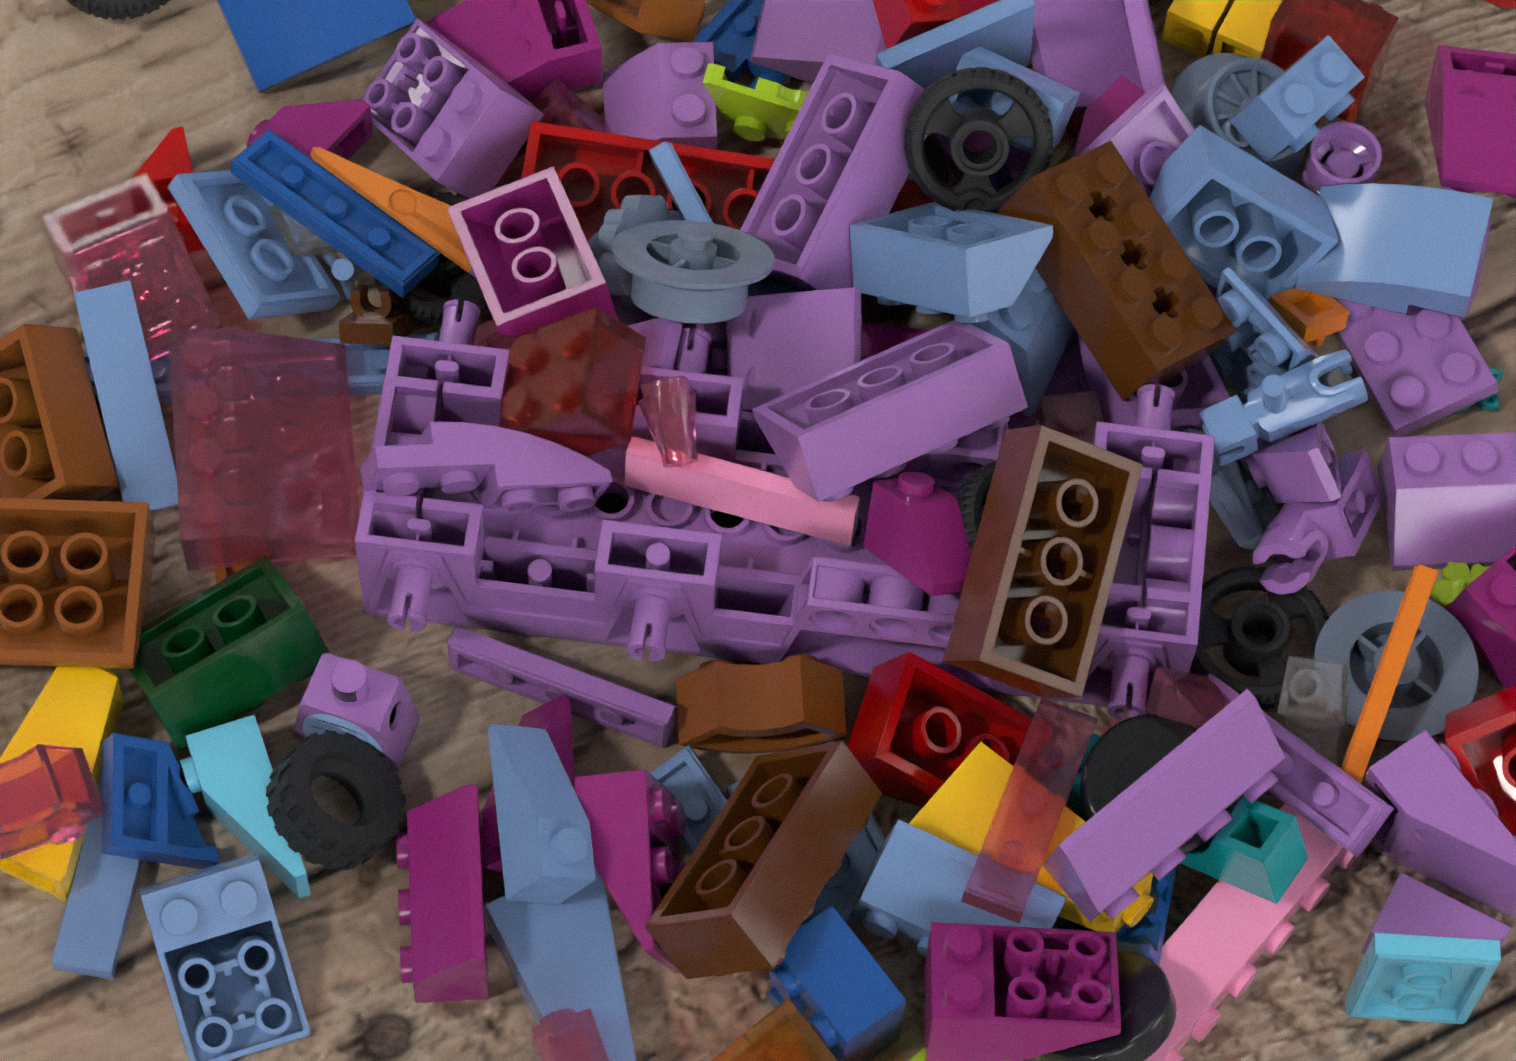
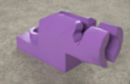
M1366 449L1345 452L1339 463L1342 498L1332 502L1284 503L1279 514L1267 526L1265 534L1253 552V564L1265 563L1271 555L1277 563L1268 566L1260 579L1261 584L1267 591L1280 595L1295 593L1302 589L1307 582H1311L1314 579L1323 561L1356 555L1384 499Z

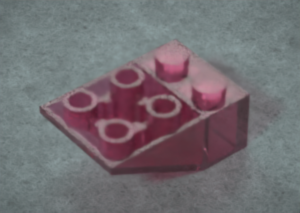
M147 173L42 215L54 260L73 294L115 283L131 281L149 361L223 330L218 314L176 225Z

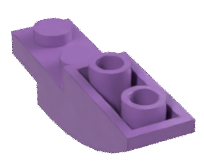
M430 421L415 445L374 446L360 468L364 491L376 489L383 490L384 494L388 496H405L418 491L419 488H441L442 492L447 494H460L469 492L479 486L483 508L502 507L503 512L508 514L525 513L534 510L538 506L559 505V508L563 511L584 510L593 506L612 483L610 470L558 443L525 432L467 422Z

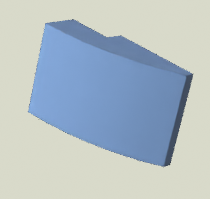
M1368 183L1321 186L1319 196L1325 199L1328 204L1338 242L1314 266L1298 275L1295 289L1403 314L1407 313L1408 305L1465 317L1494 198L1459 191L1401 184Z

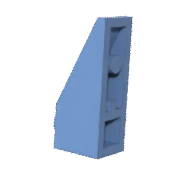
M492 724L487 729L506 900L560 904L596 881L590 822L546 729Z

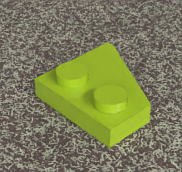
M708 63L702 83L734 134L749 141H762L765 137L786 139L809 92L793 90L780 83L758 77L755 89L728 81L724 74L726 67Z

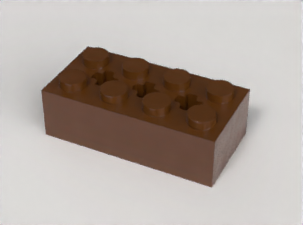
M1112 141L1032 176L998 210L1001 215L1053 225V238L1035 268L1123 402L1137 395V390L1140 387L1149 384L1157 385L1202 362L1236 332V329Z
M1043 425L1005 430L943 662L1043 698H1082L1143 464Z
M843 741L756 756L646 924L645 929L686 979L724 976L726 974L755 970L765 971L774 968L787 954V945L801 923L813 912L815 900L825 884L840 869L843 862L842 857L853 839L866 827L869 821L868 815L882 792Z

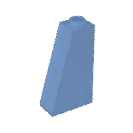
M595 868L596 881L560 904L506 900L505 896L485 904L487 926L555 1060L636 1061L604 881L597 869Z

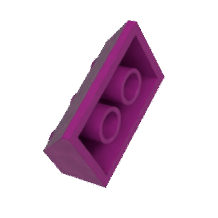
M554 166L447 208L500 334L567 349L621 328L606 281Z
M464 785L408 810V832L396 833L398 869L409 868L410 889H398L400 926L411 925L412 945L400 946L402 983H413L416 1003L489 999L478 785Z

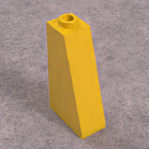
M57 666L0 757V871L66 903L103 767V741L112 733H116L124 704V697L114 669Z
M982 742L976 746L909 823L918 829L1066 897L1058 916L1095 931L1117 933L1124 923L1131 928L1134 927L1146 914L1154 900L1149 895L1153 875L1150 872L1133 886L1140 897L1113 920L1103 911L1090 922L1042 866L1056 847L1086 823V821Z

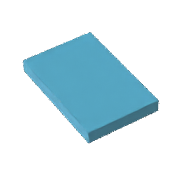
M1375 933L1345 994V1015L1354 1018L1464 1024L1467 1022L1501 962L1500 940Z

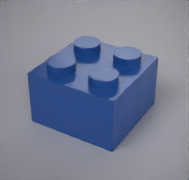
M833 905L829 906L797 929L787 945V954L780 963L769 971L770 991L767 992V997L774 1010L785 1022L788 1023L793 1019L807 1036L803 1043L813 1061H871L899 1041L907 1000Z

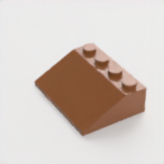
M0 498V664L134 669L151 587L156 537L148 502Z

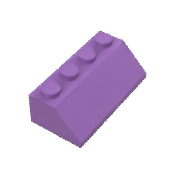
M828 53L740 229L760 239L773 251L775 257L774 268L768 276L801 292L853 287L850 224L889 214L901 188L905 184L910 172L904 150L905 127L913 105L925 90L923 87L900 71Z
M953 320L753 408L752 411L756 422L794 486L818 502H828L846 497L853 491V486L872 477L883 478L899 473L906 467V462L923 454H938L948 451L957 445L959 438L974 431H988L999 428L1009 421L1010 415L1028 408L1009 343L970 323H960Z
M1516 432L1388 438L1377 469L1380 488L1384 496L1382 505L1392 571L1413 570L1414 566L1418 567V564L1432 569H1444L1449 561L1467 563L1469 568H1472L1476 563L1484 567L1491 566L1516 545Z
M1247 688L1061 842L1042 865L1090 922L1103 911L1113 920L1140 897L1133 886L1150 872L1158 881L1186 858V855L1180 849L1182 845L1196 834L1206 842L1233 819L1226 811L1230 805L1242 795L1250 803H1253L1279 781L1272 770L1285 759V756L1254 695Z

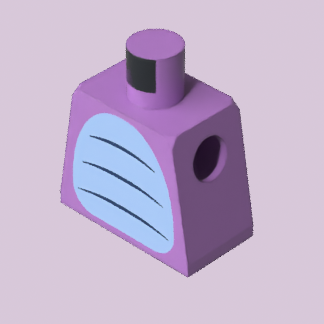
M323 653L301 700L293 736L306 739L309 735L316 732L318 735L323 734L325 731H336L337 734L343 735L349 733L356 736V739L361 742H368L375 747L374 750L390 762V768L398 772L420 718L403 681L398 677L364 666L356 660L344 659L330 653Z

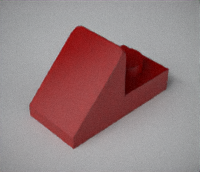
M182 126L172 128L132 177L128 183L127 190L133 213L166 208L171 234L183 233L186 252L189 253L204 250L205 247L168 188V185L177 174L193 173Z

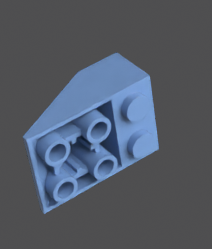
M1228 267L1222 271L1215 299L1236 329V332L1209 356L1221 380H1224L1233 389L1243 405L1248 402L1247 398L1250 391L1261 387L1262 381L1268 375L1275 374L1281 376L1291 369L1312 361L1319 356L1259 291Z
M256 853L139 888L189 1061H229L311 1035L262 866Z

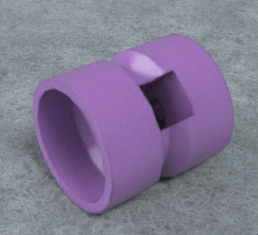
M1335 122L1323 127L1320 130L1321 132L1313 138L1301 177V186L1319 196L1321 186L1374 183L1382 160L1381 145L1374 134L1365 127L1351 122Z

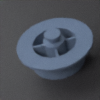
M1217 53L1193 62L1177 77L1170 90V94L1194 130L1201 125L1291 180L1300 169L1307 144L1296 153L1287 146L1265 163L1230 122L1237 113L1284 72L1280 67L1259 58L1234 53Z
M666 220L635 225L617 234L611 245V254L616 263L633 274L631 287L633 303L641 310L653 316L683 323H716L733 319L742 314L747 306L748 286L767 277L772 272L775 261L774 253L770 247L753 235L735 228L699 221Z
M1376 591L1358 596L1346 602L1329 617L1317 639L1313 660L1317 686L1332 712L1353 730H1355L1404 597V591ZM1428 599L1377 739L1379 741L1406 743L1424 730L1432 738L1445 732L1446 714L1471 704L1478 684L1479 668L1473 643L1461 623L1445 608Z

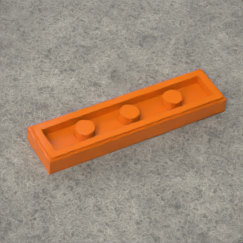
M1418 564V567L1414 566L1341 766L1344 772L1359 783H1362L1439 572L1421 564Z

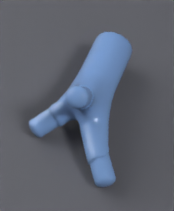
M325 253L322 258L323 262L331 267L333 276L340 280L345 299L350 300L351 293L355 287L354 283L363 269L350 259L339 258L331 253Z

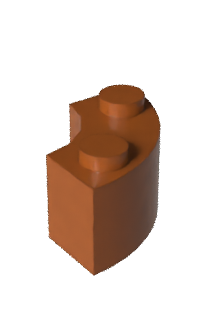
M795 654L786 657L781 662L760 665L734 664L728 660L714 659L703 662L699 669L676 680L679 745L686 747L689 745L693 749L719 753H770L810 747L847 735L842 669L819 662L813 655Z

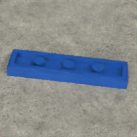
M270 129L231 161V174L402 298L439 265L440 252Z

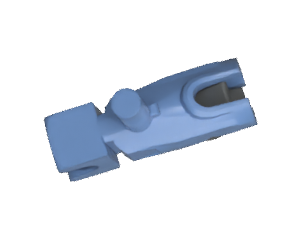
M1342 349L1318 357L1291 369L1281 376L1275 374L1268 375L1262 381L1261 387L1250 391L1247 398L1248 402L1243 405L1239 396L1235 395L1202 410L1199 413L1204 423L1201 427L1205 435L1215 436L1213 453L1219 465L1229 464L1258 451L1257 438L1259 437L1262 440L1272 442L1325 419L1333 418L1341 412L1368 401V394L1361 376L1352 379L1349 375L1352 373L1350 365L1352 358L1346 349Z

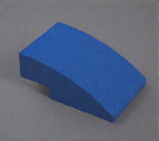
M217 0L258 93L406 29L416 20L407 0Z

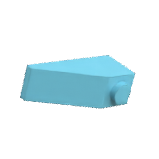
M255 715L186 735L190 757L181 759L180 763L191 793L202 791L208 812L252 854L256 853L259 860L299 899L311 895L307 873L300 853H295L290 849L284 837L278 835L274 828L272 816L269 817L266 806L269 804L268 797L265 796L266 786L271 782L269 777L273 769Z

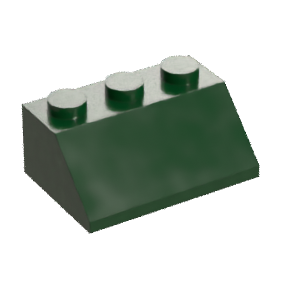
M265 555L143 626L134 669L128 668L179 751L187 746L186 735L225 724L243 712L258 708L267 698L292 683L307 679L313 675L322 654L329 653L307 609L268 556Z

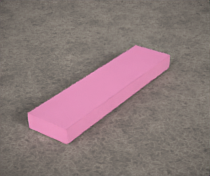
M631 437L626 450L625 486L839 544L852 545L857 530L860 497L857 495L849 494L835 501L818 502L797 489L789 477L639 437Z

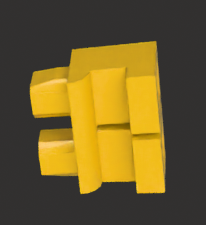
M1174 0L1167 11L1161 40L1200 58L1208 56L1214 45L1212 54L1234 53L1264 60L1273 38L1278 34L1286 2L1283 0Z

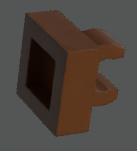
M360 285L355 288L350 296L353 312L339 321L340 343L391 346L392 336L406 337L413 332V324L409 312L396 309L399 295L386 287L381 291V307H375L369 302L367 285Z

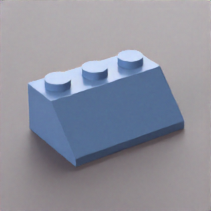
M1201 125L1163 163L1150 196L1151 202L1203 281L1218 289L1222 271L1229 267L1259 291L1268 302L1270 296L1292 289L1297 283L1298 275L1314 266L1338 242L1330 210L1325 199Z
M936 202L850 224L853 287L861 288V293L876 296L878 303L882 305L911 304L915 305L916 312L921 314L945 312L954 314L956 322H984L990 319L989 312L1014 305L1053 238V225L975 209L960 212L956 210L955 212L949 210V208L942 207Z
M1036 268L1033 270L1013 306L989 312L990 319L987 321L970 323L1009 343L1028 408L1021 411L1028 417L1035 413L1075 329Z
M898 819L878 850L850 914L862 919L861 925L877 936L893 939L897 935L918 945L916 948L917 952L926 958L931 922L1051 929L1064 905L1066 897Z

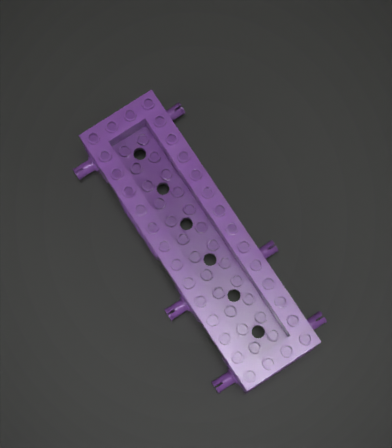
M459 299L449 300L444 303L439 341L392 336L372 449L374 446L415 445L430 421L467 422L498 426L525 432L558 443L610 470L612 483L603 494H620L626 499L627 505L622 511L614 514L600 511L595 504L580 511H563L559 508V505L538 506L534 510L525 513L508 514L503 512L502 507L483 508L480 492L478 491L479 486L469 492L460 494H447L442 492L441 488H419L418 491L405 496H388L384 494L383 490L376 489L364 491L355 536L364 614L388 617V624L402 631L405 630L406 620H411L410 632L425 629L426 622L624 646L627 647L628 655L638 660H643L644 649L650 650L649 661L664 659L666 652L761 664L781 662L786 657L795 654H809L815 656L819 662L842 669L843 674L871 677L875 666L905 653L912 652L981 691L1043 698L943 662L961 592L930 596L863 547L873 481L899 478V475L903 472H920L931 476L935 480L936 485L957 498L961 485L973 472L989 463L997 461L1004 432L1009 429L1007 423L993 430H977L958 439L957 445L948 451L938 454H923L906 462V467L895 475L883 478L872 477L853 486L854 489L850 494L860 497L857 527L861 534L852 542L851 546L746 518L736 527L723 528L718 526L711 518L716 510L625 486V457L631 437L647 439L789 477L756 422L753 412L742 411L744 378L705 374L711 336L701 329L695 330L693 349L689 350L690 328H682L673 370L627 364L622 396L511 383L510 350L474 345L476 327L481 310L470 301L464 300L460 322V314L457 313ZM1155 384L1144 385L1137 390L1138 403L1135 426L1105 422L1096 423L1092 445L1143 464L1082 698H1043L1107 706L1108 714L1119 720H1122L1123 709H1129L1128 718L1146 715L1147 711L1177 715L1198 643L1215 436L1171 431L1172 406L1175 400V393L1171 388L1161 385L1160 396L1157 399L1156 407H1154ZM983 505L981 507V518L985 507Z

